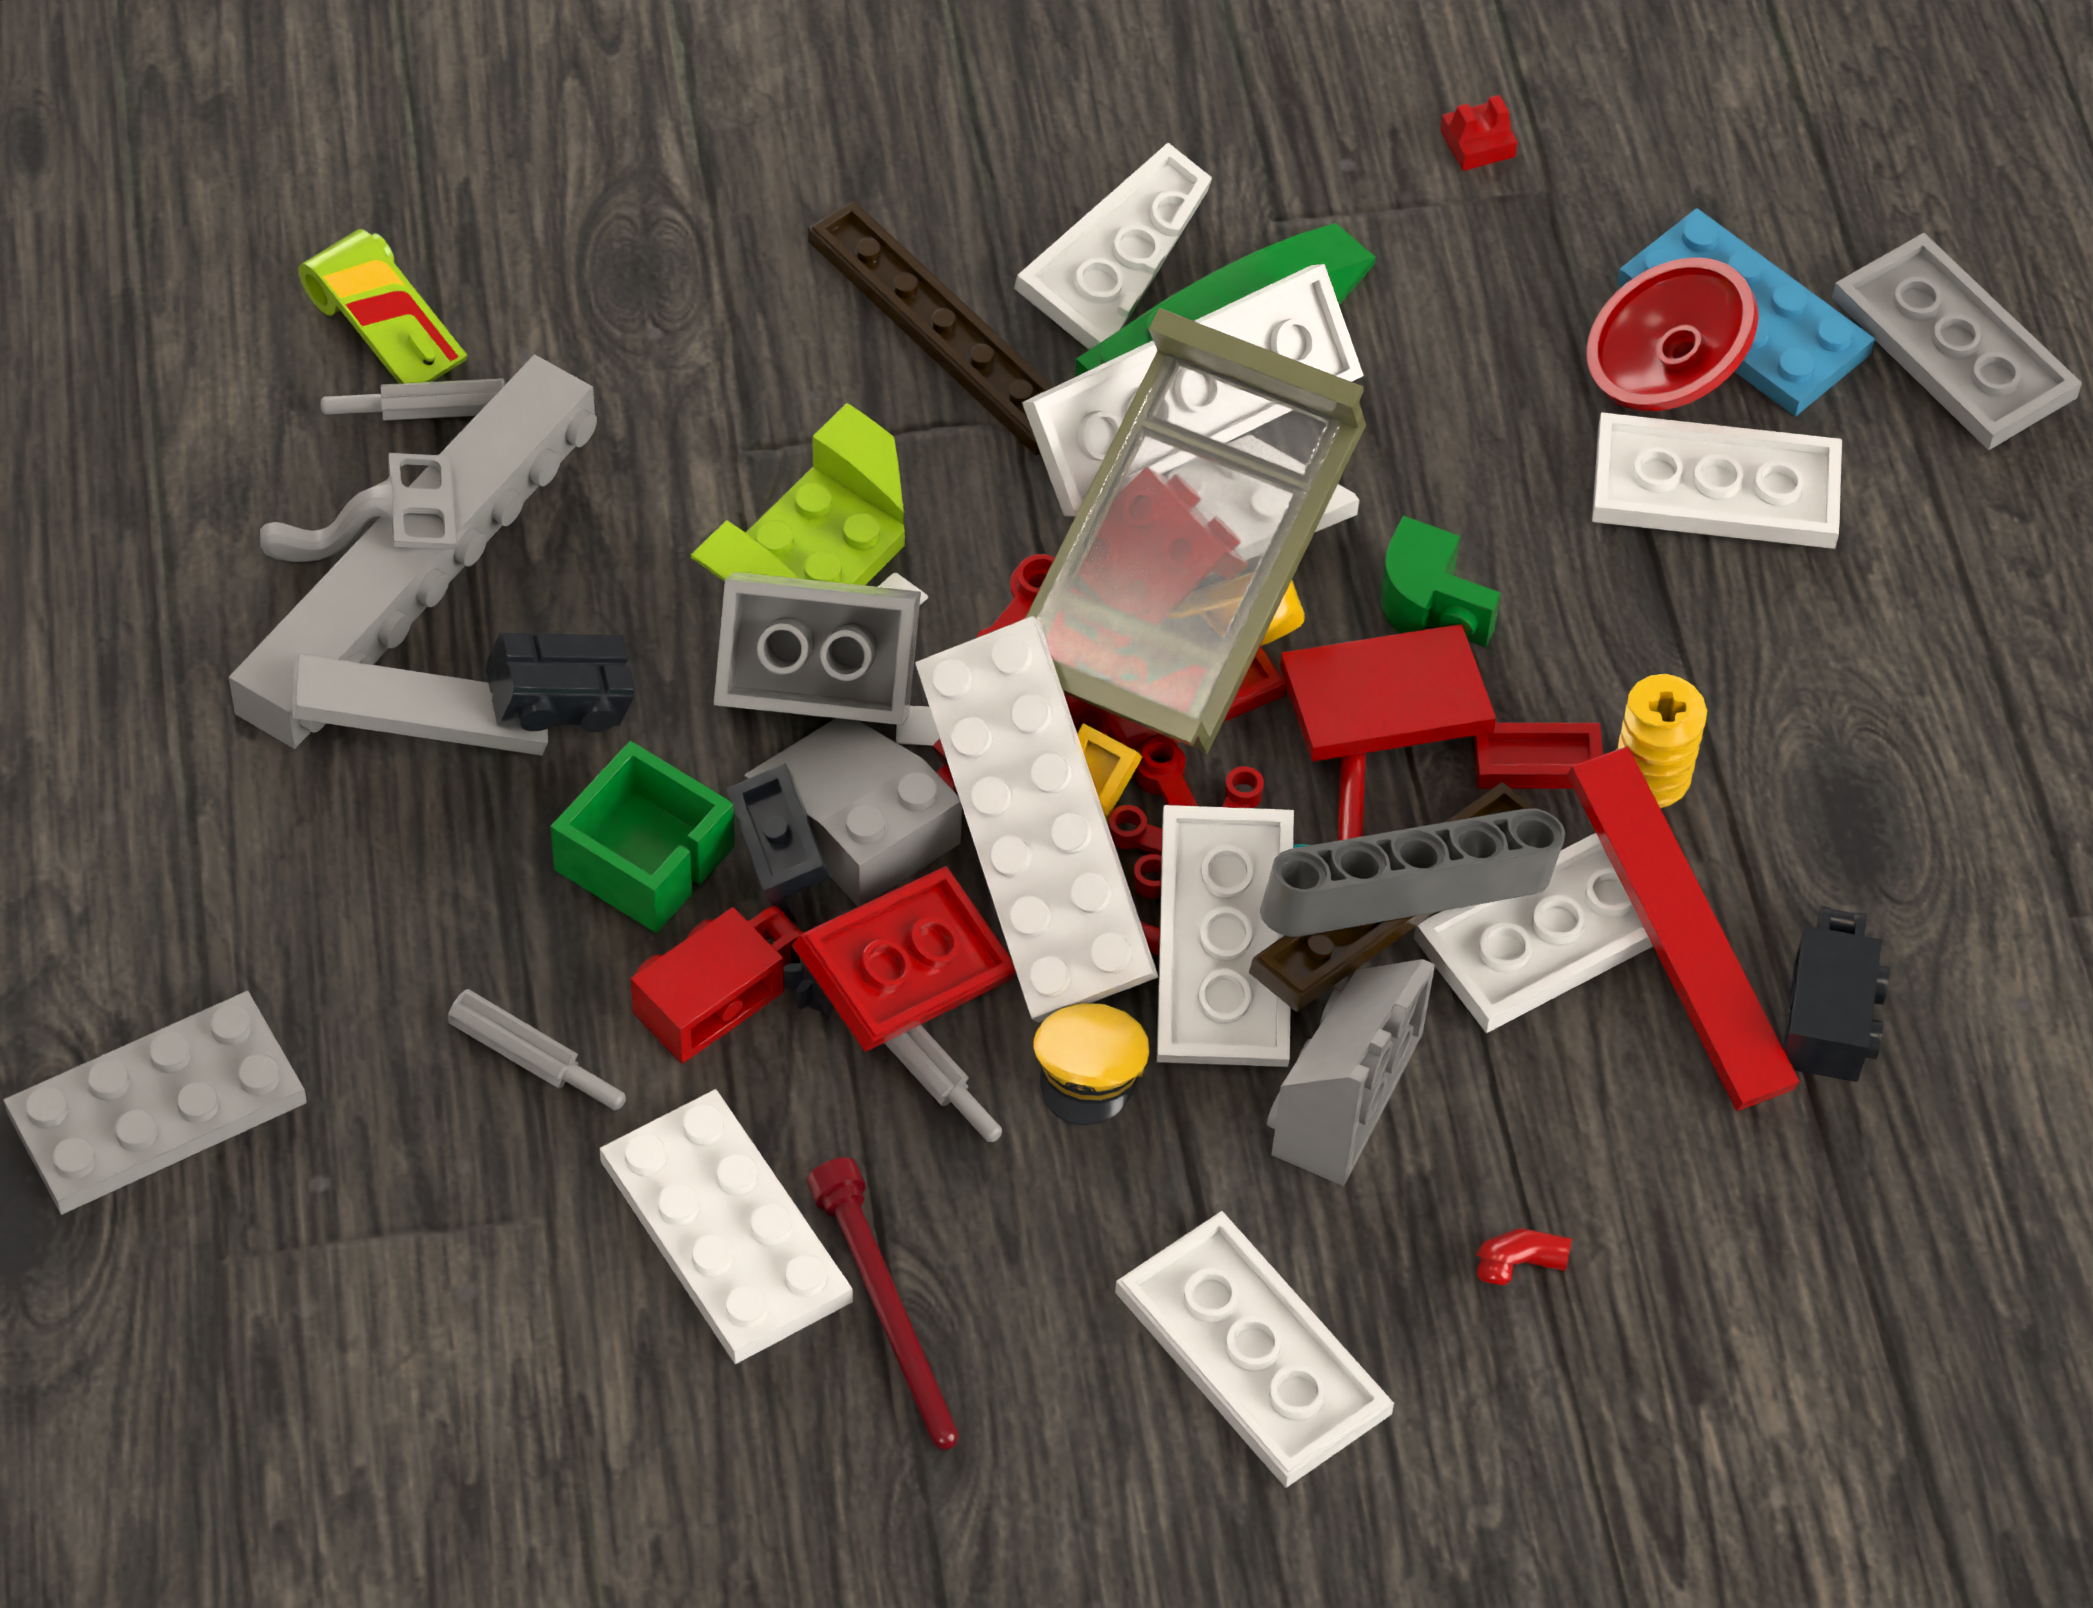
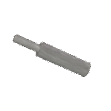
M504 378L383 384L381 385V394L324 396L321 399V411L325 415L382 412L383 421L476 416L506 383Z
M469 989L463 991L454 1001L448 1014L449 1024L557 1088L563 1087L565 1082H568L613 1110H618L624 1105L626 1101L625 1093L578 1066V1062L575 1061L578 1054Z
M921 1025L885 1042L889 1049L940 1105L946 1106L952 1102L987 1142H994L1001 1136L1002 1128L968 1092L967 1088L969 1086L965 1082L969 1077Z

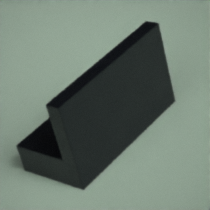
M784 763L726 789L731 802L734 803L735 814L765 895L772 906L779 907L792 923H795L797 920L788 895L831 877L794 777L787 764Z

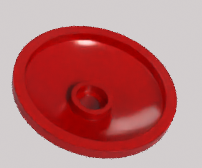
M1709 258L1677 259L1648 269L1621 287L1608 300L1597 316L1587 344L1589 371L1601 391L1610 400L1625 408L1639 411H1660L1676 408L1698 400L1727 380L1750 350L1758 326V305L1755 295L1747 281L1737 270L1723 262Z

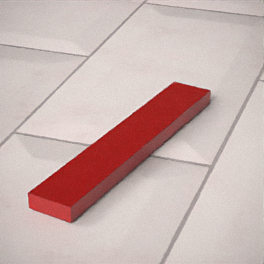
M1629 746L1572 765L1567 777L1736 1111L1793 1091L1800 1081Z

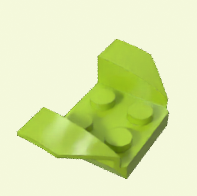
M846 403L812 436L813 467L746 533L726 520L691 554V559L705 567L723 582L733 572L865 586L905 546L904 509L894 437L865 414Z

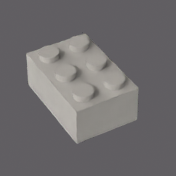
M733 572L725 579L714 705L903 725L909 717L921 591Z

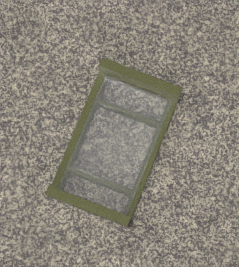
M1159 308L1149 328L1157 352L1025 619L1034 616L1040 622L1064 694L1182 743L1194 746L1207 755L1366 427L1359 404L1364 389L1359 384Z

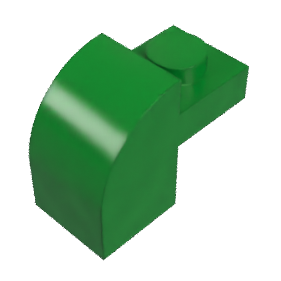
M1402 516L1390 540L1385 557L1380 602L1387 621L1399 634L1427 630L1428 627L1434 629L1462 624L1467 640L1486 648L1495 630L1501 592L1453 576L1460 543L1459 535L1406 516Z

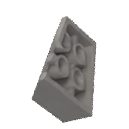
M1421 959L1358 969L1354 972L1343 991L1335 989L1332 992L1323 1011L1320 1027L1312 1039H1308L1303 1046L1296 1064L1281 1085L1280 1092L1269 1113L1267 1126L1275 1129L1272 1156L1342 1186L1346 1184L1423 1034L1435 964Z

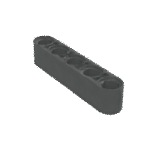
M1520 809L1289 849L1281 852L1274 858L1260 908L1261 918L1268 928L1278 934L1304 936L1534 895L1544 891L1550 883L1564 842L1565 830L1562 823L1546 811Z

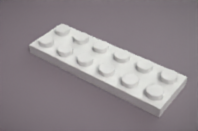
M1325 264L1311 265L1195 320V322L1351 382L1364 376ZM1150 341L1022 402L1064 516H1076L1157 352L1154 341ZM1179 367L1155 417L1225 444L1292 410ZM1145 437L1117 496L1145 467L1162 475L1197 456Z
M1032 616L915 662L1031 1019L1039 1023L1060 1008L1078 1003H1092L1158 978L1040 622Z

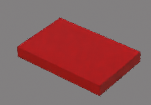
M1462 624L1281 652L1280 669L1312 762L1493 733L1495 730L1496 716Z
M947 866L800 934L792 945L865 1052L1010 981L1016 974L1011 957Z

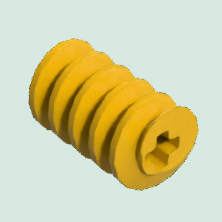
M1669 674L1648 676L1637 682L1630 691L1617 748L1618 750L1629 746L1660 808L1670 806L1682 799L1690 788L1707 716L1704 698L1698 690L1681 677Z

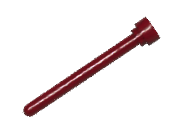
M849 1157L827 1161L811 1171L806 1179L814 1202L819 1209L826 1210L828 1216L836 1217L933 1444L942 1450L951 1449L958 1442V1430L861 1209L865 1200L863 1192L866 1189L856 1161Z

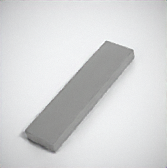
M298 654L294 665L292 718L541 756L548 744V729L527 731L517 724H497L492 703L493 693H490L488 682Z

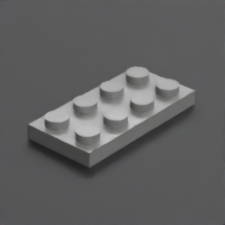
M1925 233L1920 234L1835 283L1832 299L1868 334L1874 337L1909 374L1988 450L2078 397L2082 382Z
M245 991L3 1100L6 1112L61 1215L307 1103L304 1087L249 991Z

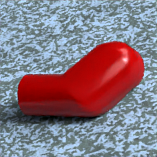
M1516 1228L1482 1243L1476 1254L1481 1257L1476 1271L1477 1276L1481 1281L1506 1286L1512 1279L1514 1264L1527 1263L1566 1271L1572 1238Z

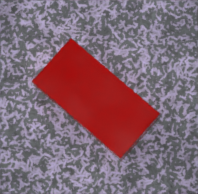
M1496 723L1493 733L1472 736L1477 789H1493L1501 782L1511 789H1574L1567 777L1571 766L1603 755L1600 723Z

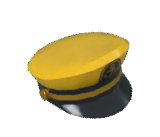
M1078 1003L1060 1008L1045 1018L1036 1031L1033 1040L1035 1055L1041 1063L1040 1086L1045 1102L1058 1117L1076 1125L1098 1124L1115 1116L1129 1101L1138 1077L1143 1076L1144 1067L1149 1057L1148 1037L1141 1024L1127 1012L1105 1004Z

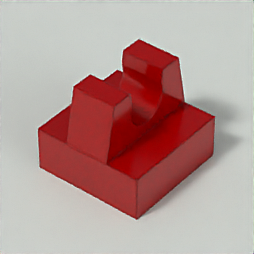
M1500 95L1489 97L1488 103L1470 107L1468 103L1459 105L1455 112L1442 115L1440 131L1462 171L1516 157L1518 141L1511 130L1509 110Z

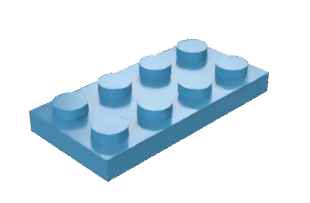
M1698 208L1693 210L1619 270L1617 285L1623 287L1627 282L1648 269L1677 259L1709 258L1723 262L1737 270L1747 281L1755 295L1758 305V326L1750 350L1734 372L1794 417L1872 354L1875 343L1874 337Z

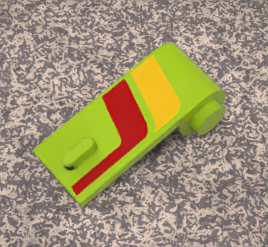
M358 229L303 262L298 267L301 283L318 309L330 316L341 310L399 384L433 382L466 361L468 355L395 265L393 253L380 235L376 233L371 235L363 229ZM424 360L431 361L432 364L426 365L423 362Z

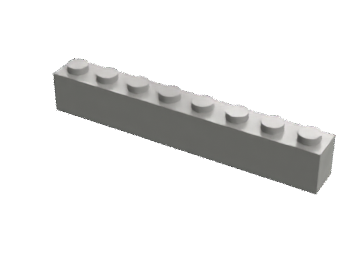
M534 354L439 454V456L451 457L456 549L393 547L391 520L380 517L229 676L235 714L293 749H296L310 732L315 733L322 729L326 723L292 718L294 665L298 654L374 665L388 648L397 647L406 637L412 622L427 606L433 607L442 599L450 581L463 567L473 565L480 558L486 543L501 526H508L517 518L526 499L539 485L545 486L554 478L560 463L576 446H583L591 438L597 424L593 386ZM428 466L409 488H439V470L434 466ZM408 513L403 516L404 531L411 537L441 538L444 536L443 520L438 515Z

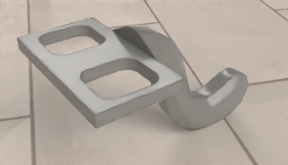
M389 453L388 479L353 497L331 525L323 529L311 531L284 523H268L260 529V547L264 554L277 560L288 562L323 560L351 546L360 537L368 523L373 518L380 516L391 520L393 547L455 550L457 541L451 457ZM406 464L434 466L440 473V487L437 489L406 487L401 482L400 467ZM408 513L438 515L443 520L444 536L441 538L411 537L404 531L403 516Z

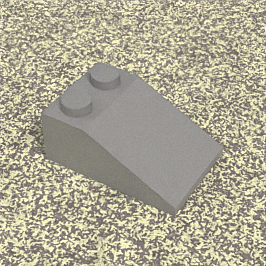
M835 718L744 775V780H747L779 765L787 764L794 777L829 875L857 907L874 900L961 844L962 804L959 796L923 758L858 720Z

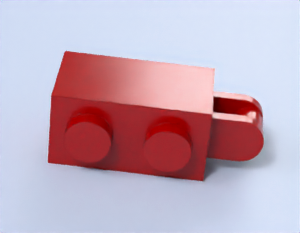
M777 906L765 909L749 921L734 907L715 920H704L692 929L686 940L664 955L657 954L647 959L638 968L635 975L630 978L633 1014L683 1064L784 993L783 967L791 963V944L796 941L803 931L798 929ZM770 938L775 941L771 945L767 942Z

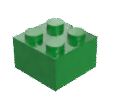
M632 741L626 744L550 826L554 870L656 934L692 895V881L701 885L735 847L734 803Z

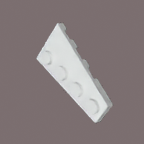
M1167 143L1019 273L1014 289L1090 350L1125 326L1206 195L1212 177L1171 144Z

